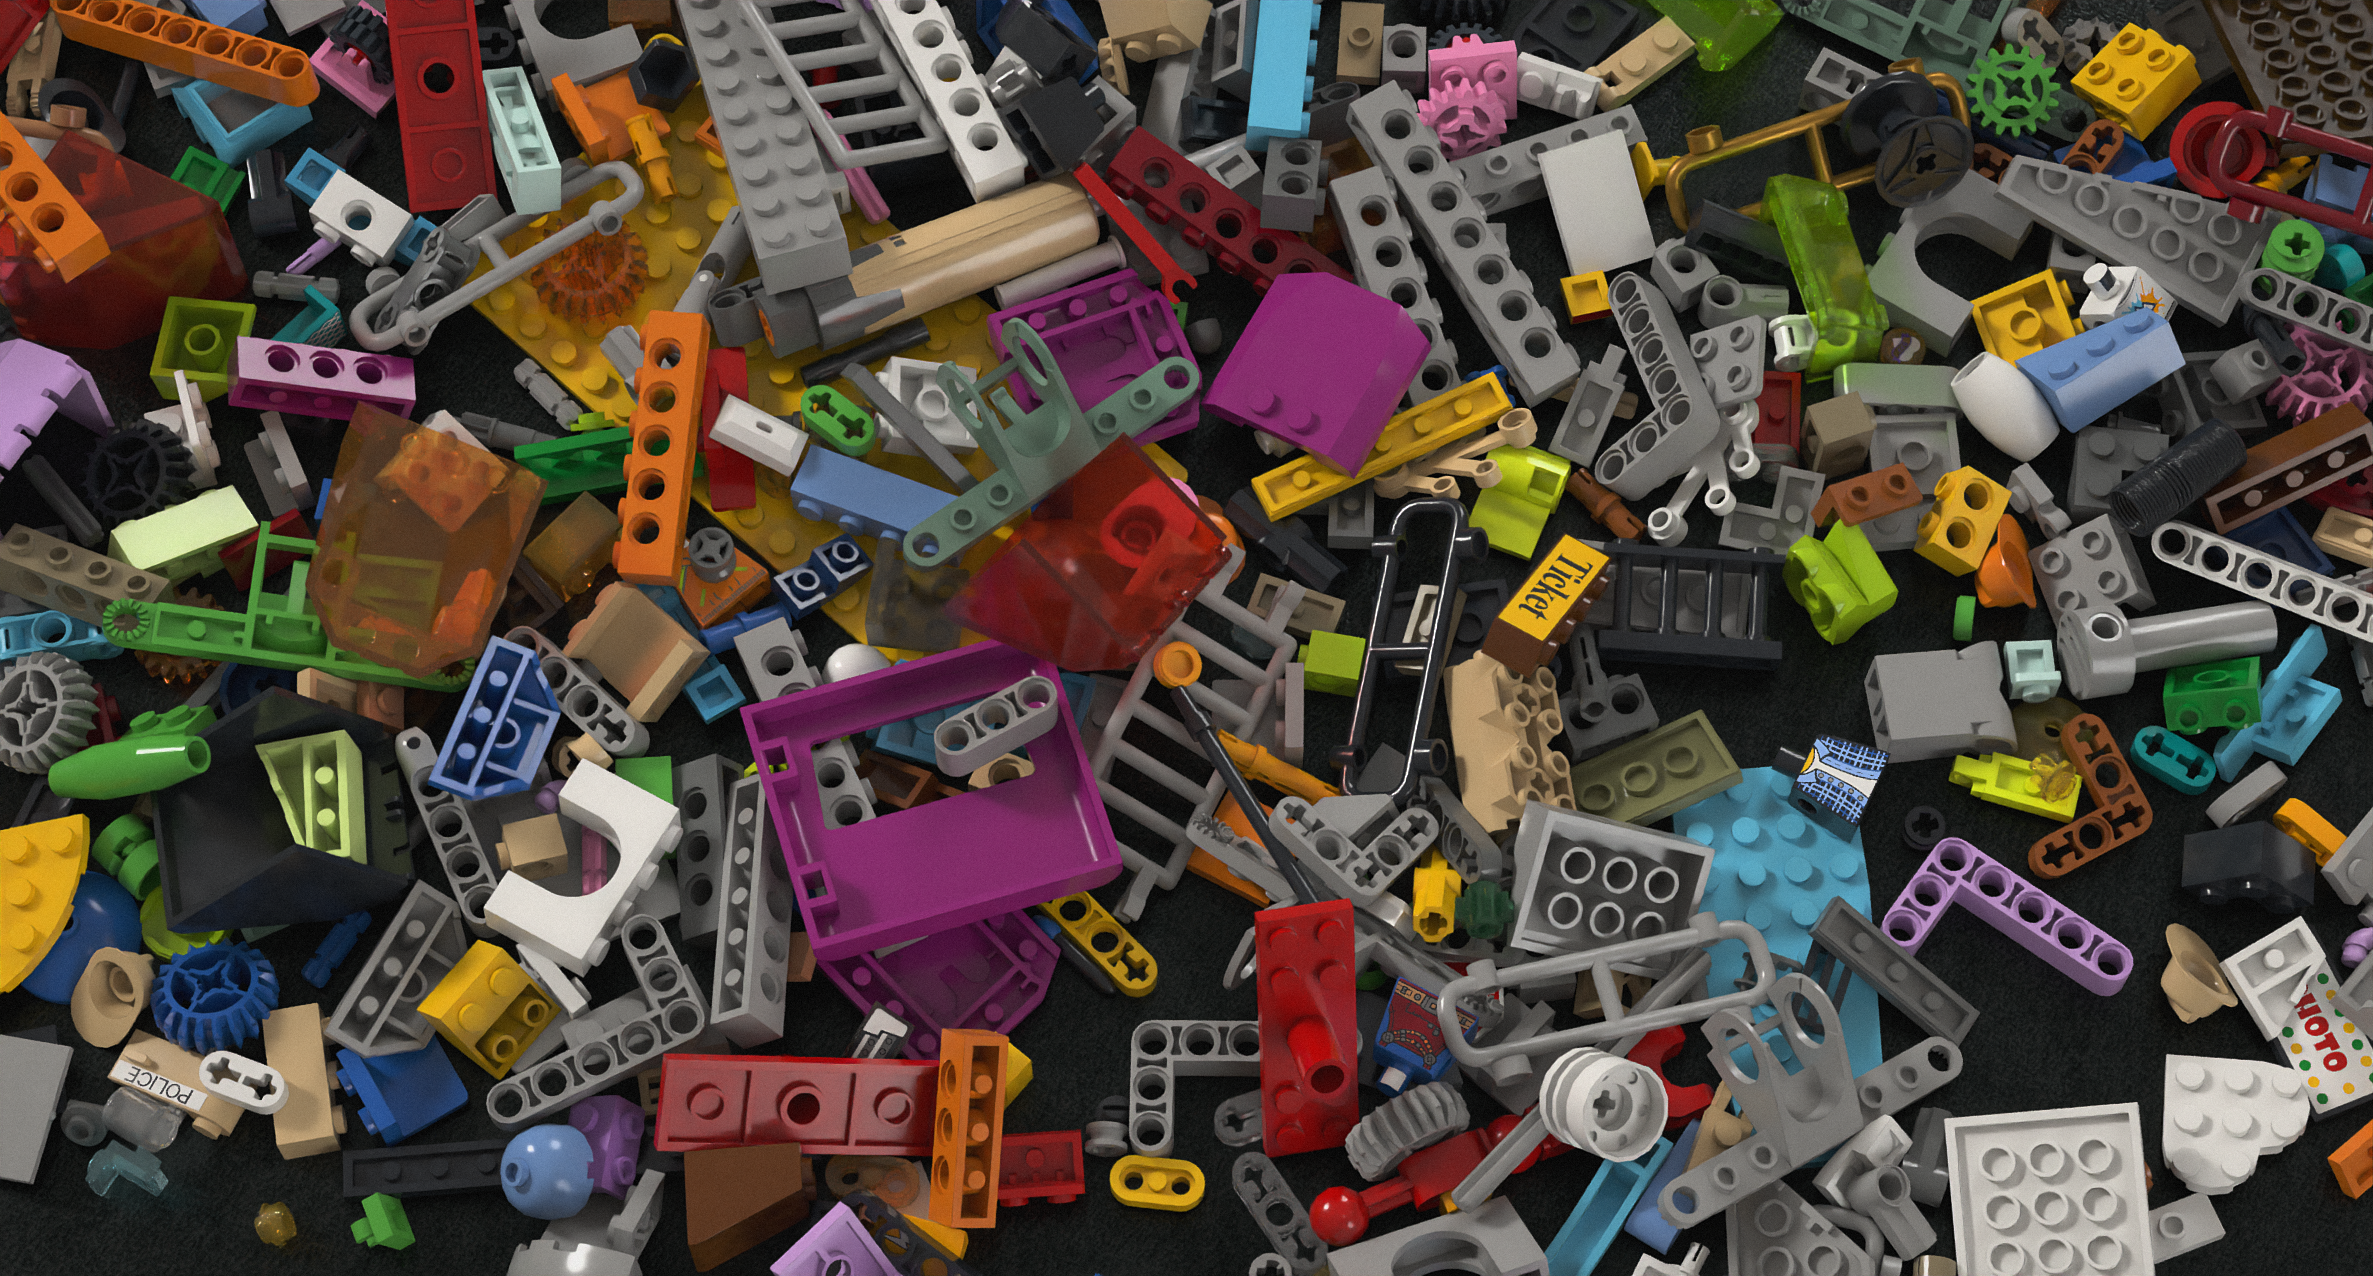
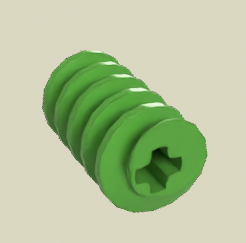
M2300 219L2282 222L2272 231L2256 269L2265 267L2275 269L2311 284L2325 251L2324 240L2320 232L2308 222ZM2258 276L2252 282V288L2265 290L2270 296L2272 287L2268 279ZM2300 292L2295 297L2293 305L2299 303L2306 293Z

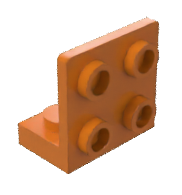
M630 68L586 88L581 84L575 87L567 73L551 79L557 107L592 167L604 162L619 161L636 153L633 142L625 127V122L637 115L651 114L660 141L671 136V129L660 110L637 103L627 74Z

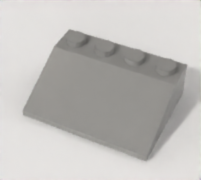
M1527 799L1514 849L1507 945L1558 957L1689 929L1688 919L1698 914L1716 850L1693 838ZM1688 948L1611 964L1609 967L1612 970L1660 980L1687 952Z

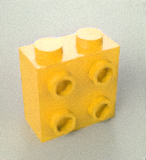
M2130 22L2070 81L2077 96L2091 103L2098 117L2116 122L2124 132L2140 141H2143L2202 83L2194 66L2196 59L2187 48L2182 45L2175 47L2165 42L2153 29L2149 28L2145 31Z

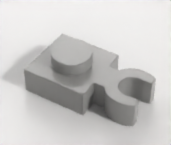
M2026 462L2013 470L2006 489L2012 492L2009 499L2012 507L2018 513H2024L2032 524L2037 521L2043 534L2049 541L2067 533L2065 529L2071 526V520L2063 510L2054 505L2052 502L2054 495L2030 465Z

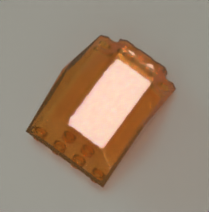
M359 400L341 443L305 581V587L331 646L344 651L351 650L358 653L362 658L389 668H398L404 674L417 679L434 673L437 669L457 660H464L479 653L549 481L526 466Z

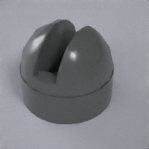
M1204 319L1185 328L1188 343L1197 353L1209 355L1219 348L1222 340V331L1218 319Z

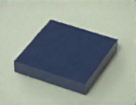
M2285 505L2222 535L2225 538L2326 577H2330L2336 569ZM2220 546L2208 547L2206 551L2221 569L2226 568L2229 561L2226 550ZM2257 562L2248 567L2247 577L2253 585L2263 587L2271 582L2272 573L2267 565ZM2296 580L2290 586V594L2294 598L2297 591L2313 587V585L2307 580ZM2239 591L2246 601L2260 600ZM2269 603L2273 611L2279 608V606Z

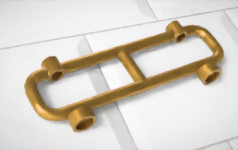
M1920 57L1899 60L1888 66L1889 73L1910 71L1924 75L1935 86V89H1941L1946 93L1952 118L1959 119L1971 130V117L1965 93L1960 82L1951 74L1941 71L1925 74L1922 58ZM1852 99L1724 142L1719 125L1704 126L1688 132L1685 136L1690 153L1675 160L1668 169L1665 178V193L1671 216L1677 228L1686 235L1691 219L1682 188V181L1687 173L1802 133L1805 135L1816 182L1731 210L1759 220L1874 181L1877 161L1835 176L1832 174L1821 127L1841 121L1842 115Z

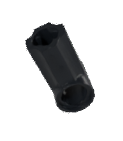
M271 149L256 151L252 157L247 159L252 199L248 200V210L255 238L299 231V219L294 196L284 184V180L288 176L284 154L274 152Z

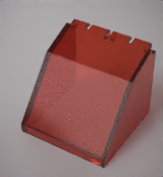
M67 129L43 162L102 231L111 253L68 283H65L55 270L48 274L42 268L32 252L37 248L29 239L22 243L7 223V220L11 218L8 213L0 223V294L21 336L28 340H40L45 345L110 350L160 331L169 296L238 302L244 298L251 287L217 200ZM35 196L26 197L22 202L29 201ZM61 226L53 227L48 232L57 231Z
M1123 432L1044 499L940 610L953 623L1072 672L1124 669L1130 663L1139 662L1158 641V636H1162L1184 612V608L1188 607L1210 583V579H1213L1231 560L1232 552L1228 547L1222 545V542L1228 536Z

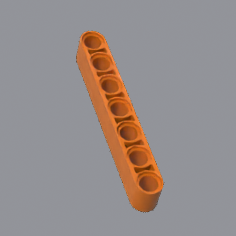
M50 0V6L65 37L70 40L289 106H306L312 103L319 95L320 85L309 57L299 49L134 0Z

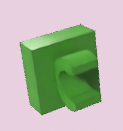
M377 1192L362 1200L367 1217L351 1225L357 1243L360 1244L366 1240L369 1247L380 1244L401 1250L416 1242L400 1199Z

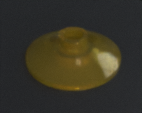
M2056 696L2039 703H2028L2025 701L2020 703L2011 712L2018 751L2009 756L2078 774L2063 747L2061 733L2066 723L2077 715L2084 714V712L2074 703ZM2044 728H2055L2059 731L2060 736L2050 737L2045 733ZM2080 728V732L2075 735L2078 743L2086 741L2089 744V739L2094 734L2090 728L2087 730ZM2093 754L2086 757L2088 763Z

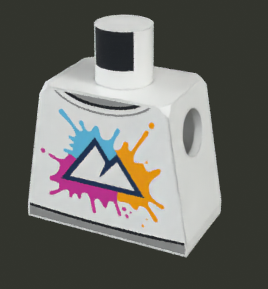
M2098 263L2091 266L2083 277L2084 282L2091 289L2080 309V319L2087 331L2145 307H2148L2169 321L2178 305L2177 301L2145 271L2136 266L2107 267L2104 263Z

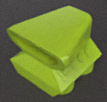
M1839 519L1823 542L1805 534L1788 550L1782 572L1785 584L1795 601L1807 609L1818 633L1826 641H1830L1832 645L1846 642L1863 624L1889 610L1896 601L1898 589L1858 524L1846 527L1842 520Z

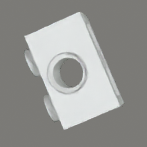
M339 169L309 210L312 224L315 225L313 230L320 237L333 244L337 240L352 248L350 251L352 256L369 267H372L374 263L381 267L389 266L395 257V249L414 225L413 217L410 213ZM364 215L371 219V223L366 229L357 231L348 227L350 220L355 216Z

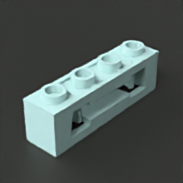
M522 66L482 71L491 145L517 215H538L544 212L561 210V166Z

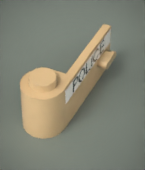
M138 1029L133 1033L108 1075V1078L115 1083L186 1111L195 1120L192 1127L212 1139H217L220 1134L230 1136L245 1110L243 1107L216 1098L207 1091L199 1076L200 1065L206 1056L191 1050L185 1052L181 1046L171 1044L166 1040ZM226 1065L223 1071L214 1070L212 1073L217 1084H219L222 1078L235 1082L239 1080V1078H236L231 1073L228 1065ZM250 1083L249 1087L256 1091L258 1085Z

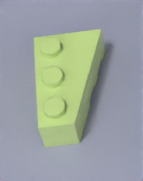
M230 485L220 490H207L196 499L180 505L172 504L165 506L164 511L157 512L137 521L128 520L121 523L114 530H111L107 557L169 579L175 596L179 594L176 585L201 572L205 579L224 568L217 552L258 529L259 525L234 486Z
M346 730L255 745L271 779L270 783L282 805L286 821L295 842L367 865L362 752Z

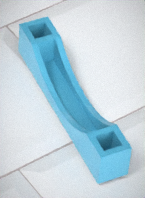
M1660 1136L1648 1152L1635 1160L1614 1162L1605 1159L1578 1204L1544 1252L1547 1257L1550 1276H1590L1671 1153L1672 1142Z

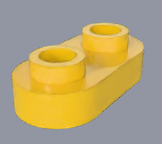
M1129 1155L1118 1160L1110 1173V1187L1114 1197L1127 1206L1183 1212L1196 1207L1201 1202L1205 1192L1203 1173L1195 1164L1189 1161ZM1136 1177L1143 1184L1139 1189L1131 1190L1126 1187L1125 1182L1129 1178ZM1183 1182L1190 1187V1190L1184 1195H1178L1173 1192L1172 1188L1176 1183Z

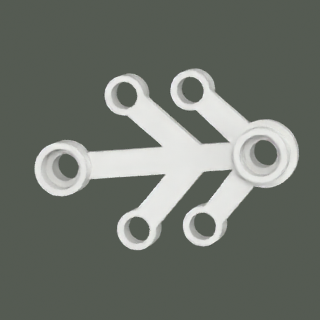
M1753 399L1718 409L1720 427L1716 437L1657 486L1660 487L1668 479L1689 471L1667 507L1654 510L1648 518V532L1660 546L1674 547L1683 541L1688 531V525L1682 516L1707 477L1710 490L1705 496V503L1715 515L1724 516L1734 509L1736 497L1729 488L1723 455L1731 440H1733L1735 452L1729 459V466L1739 478L1748 479L1758 472L1760 460L1754 454L1750 435L1759 423V408ZM1749 459V462L1745 466L1740 467L1745 460ZM1725 496L1721 503L1716 504L1721 497Z

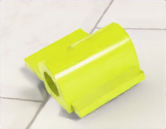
M1507 443L1488 451L1486 459L1497 461L1502 473V479L1495 486L1482 488L1469 518V527H1482L1487 533L1489 547L1530 562L1549 514H1555L1565 490V485L1570 478L1571 460L1532 446L1517 449Z

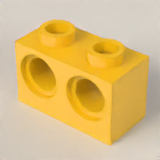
M1969 465L1944 474L1934 489V496L1937 498L1931 511L1923 516L1917 527L1916 533L1919 535V538L1913 550L1955 576L1977 570L2012 492ZM1964 492L1970 497L1971 508L1964 500ZM1947 530L1954 538V546L1948 542Z

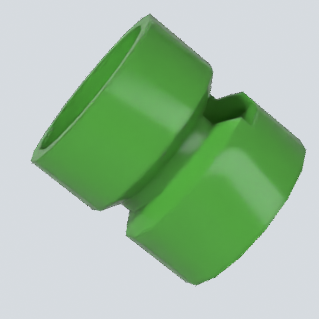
M129 813L123 815L103 830L92 848V856L111 875H118V881L137 900L144 901L148 894L161 883L156 839H154L155 834L136 814Z

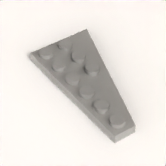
M2016 155L2011 160L1993 194V197L2112 266H2136L2141 268L2169 293L2178 304L2219 328L2226 324L2239 299L2237 289L2240 279L2247 272L2254 270L2272 231L2283 214L2267 210L2263 214L2261 223L2255 224L2227 214L2230 202L2225 204L2202 199L2201 195L2138 181L2130 183L2112 179L2111 175L2098 172L2093 175L2069 169L2066 165Z

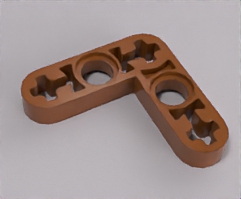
M2108 119L2093 122L2084 131L2061 162V165H2066L2069 169L2076 166H2084L2093 175L2096 172L2107 174L2124 150V133L2121 126ZM2107 135L2112 136V146L2104 144L2097 153V160L2093 158L2092 155L2096 151V137L2103 140ZM1978 143L1975 144L1972 164L1969 169L1994 183L1996 173L2000 175L1997 183L1999 184L2013 157L1992 145ZM1985 159L1989 160L1991 170L1984 167L1979 172L1974 170V161L1982 163ZM2035 222V223L2041 225L2042 227L2047 228V227L2043 226L2042 224H2040V223H2038V222Z
M2084 713L2077 715L2066 723L2061 733V740L2078 774L2083 777L2082 781L2098 809L2049 834L2032 845L2028 853V862L2035 875L2042 879H2055L2142 834L2149 828L2152 822L2153 813L2150 804L2106 725L2099 717L2093 714ZM2080 728L2082 730L2089 728L2092 730L2094 736L2089 739V744L2086 741L2078 743L2075 735L2080 732ZM2103 748L2106 754L2097 757L2088 764L2086 757L2093 754V751L2096 753ZM2108 764L2116 770L2118 782L2114 788H2105L2098 783L2095 775L2099 765ZM2124 807L2127 811L2136 810L2139 817L2133 821L2134 825L2129 822L2112 830L2108 822L2125 813ZM2083 825H2092L2099 830L2102 839L2097 849H2088L2080 842L2079 831ZM2066 844L2069 845L2072 852L2059 858L2056 861V866L2053 863L2044 864L2041 857L2047 853L2045 846L2051 852Z

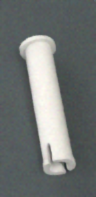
M1111 235L1108 236V242L1002 285H996L994 293L1002 310L1035 300L1116 266L1123 269L1127 265L1125 254L1118 239Z

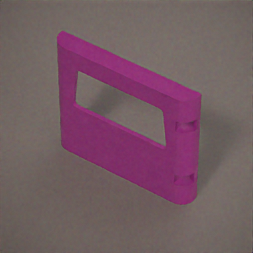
M1042 625L740 708L741 717L813 954L819 960L835 961L1094 889L1114 880L1123 870V860ZM1030 676H1043L1054 683L1058 700V720L1055 726L1048 732L1023 744L1035 769L1032 775L838 829L829 830L825 827L811 754L813 745L990 697ZM1035 701L1028 704L1027 706L1031 708H1041L1044 707L1046 704L1043 702ZM786 764L787 770L771 774L769 765ZM824 887L826 895L809 899L807 889Z

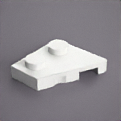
M2300 916L2224 960L2219 966L2268 1042L2281 1033L2282 1025L2293 1007L2300 1001L2306 991V985L2311 977L2316 974L2326 955Z

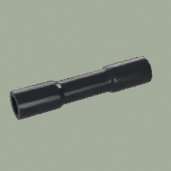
M918 317L848 350L832 353L799 367V372L808 390L813 386L827 385L843 378L840 373L850 363L867 366L888 356H896L931 341L923 319Z

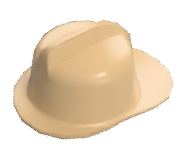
M2176 923L2169 925L2166 930V938L2173 956L2162 975L2161 986L2167 994L2171 1007L2179 1018L2189 1024L2199 1017L2203 1018L2211 1015L2222 1005L2236 1006L2238 999L2229 987L2224 972L2219 966L2220 963L2209 946L2187 927Z
M104 947L94 953L75 986L71 998V1015L76 1029L84 1040L94 1046L108 1048L119 1044L128 1034L139 1013L149 1006L150 995L153 994L152 980L156 979L151 967L154 962V957L151 954L139 955L134 952L120 951L112 947Z

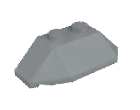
M418 879L337 1006L323 1034L364 1059L424 1050L436 1029L416 1009L468 951L460 920L459 903Z

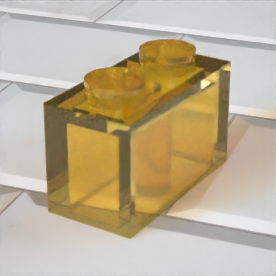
M585 490L522 552L528 564L551 590L567 602L576 593L581 594L586 591L593 583L595 574L607 563H612L613 547L616 541L621 542L623 525L619 524L618 517Z

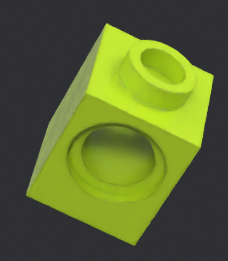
M1312 629L1309 645L1301 644L1297 663H1304V689L1355 697L1366 639Z

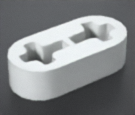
M222 1050L206 1056L200 1065V1080L207 1091L216 1098L265 1115L276 1113L283 1108L288 1100V1085L281 1074L272 1067ZM226 1065H228L231 1073L236 1078H239L238 1082L222 1078L219 1084H217L212 1073L214 1070L223 1071ZM271 1081L276 1092L274 1095L266 1094L262 1100H260L257 1092L249 1087L250 1083L265 1087Z

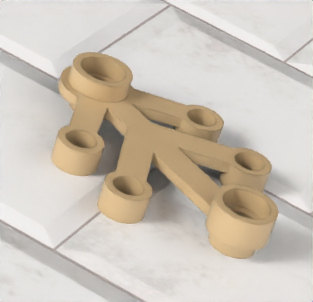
M1526 408L1510 410L1500 417L1498 421L1499 431L1484 436L1486 428L1483 427L1374 476L1373 489L1375 493L1380 497H1388L1390 499L1400 498L1409 491L1432 494L1433 497L1445 496L1458 499L1461 492L1455 478L1452 476H1443L1438 479L1425 477L1433 473L1474 477L1477 486L1480 488L1495 486L1502 479V473L1497 461L1494 459L1482 461L1469 459L1507 443L1517 449L1532 444L1536 439L1537 425L1531 411Z

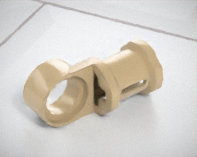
M587 732L581 737L563 736L554 743L551 749L552 765L567 778H570L576 769L574 765L568 764L570 762V758L567 755L569 750L579 761L584 758L605 770L614 762Z

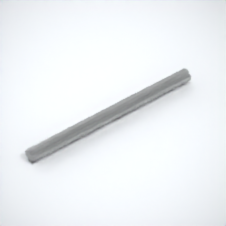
M1691 947L1625 1014V1017L1673 1007L1711 968L1712 963L1709 953L1702 948ZM1648 1032L1598 1042L1593 1048L1623 1058ZM1540 1102L1452 1191L1453 1203L1467 1214L1473 1212L1550 1133L1546 1129L1540 1114Z

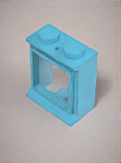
M197 79L184 88H171L181 115L184 119L188 116L191 118L195 130L203 143L209 142L217 158L229 164L231 169L252 157L256 151L264 150L313 120L308 105L302 107L289 106L203 79Z

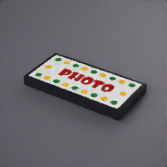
M2311 924L2308 928L2326 957L2316 974L2311 977L2306 985V991L2300 1001L2293 1007L2282 1025L2281 1033L2268 1041V1044L2280 1066L2292 1068L2300 1074L2310 1105L2308 1121L2311 1127L2373 1103V1040L2329 1003L2344 982L2314 925Z

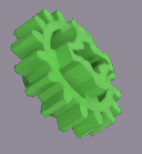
M2007 44L2003 55H1999L1992 48L1987 53L1988 63L1979 58L1974 63L1975 69L1980 74H1968L1965 82L1974 86V89L1965 92L1966 100L1975 101V105L1969 110L1970 117L1979 114L1983 117L1979 125L1981 130L1987 128L1990 124L1995 126V138H1999L2004 130H2010L2012 140H2017L2022 128L2030 136L2035 134L2037 131L2035 121L2046 125L2051 119L2044 110H2055L2059 102L2051 98L2050 95L2060 90V84L2049 82L2056 69L2055 67L2042 68L2041 64L2045 58L2043 53L2035 59L2030 58V46L2025 45L2020 54H2016L2012 44ZM2013 64L2022 66V68L2016 71H2005L2000 66ZM2035 77L2040 86V101L2032 93L2031 82ZM1984 82L1992 90L1993 101L1989 107L1984 99ZM2016 84L2020 88L2018 97L2013 96L2010 100L2005 98L2006 87L2010 88ZM2018 112L2023 116L2020 119H2006L2002 117L2004 113Z

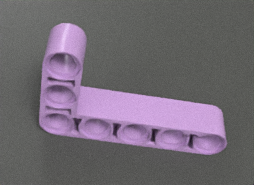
M1949 837L1941 840L1935 846L1890 908L1880 928L1883 933L1913 957L1954 900L2091 992L2100 996H2111L2119 992L2133 967L2131 952L2122 943L1960 838ZM1940 860H1954L1960 865L1961 870L1950 871L1942 866ZM1984 884L1994 886L1999 891L2000 896L1989 897L1981 891L1979 886ZM1927 894L1935 900L1936 905L1924 906L1916 900L1915 895ZM2029 910L2038 916L2040 922L2029 923L2024 921L2020 917L2019 911ZM1895 928L1902 929L1910 935L1911 940L1906 942L1898 941L1891 936L1889 930ZM2068 936L2073 938L2079 948L2068 949L2064 947L2058 937ZM2108 962L2116 967L2119 974L2107 975L2103 973L2098 963Z

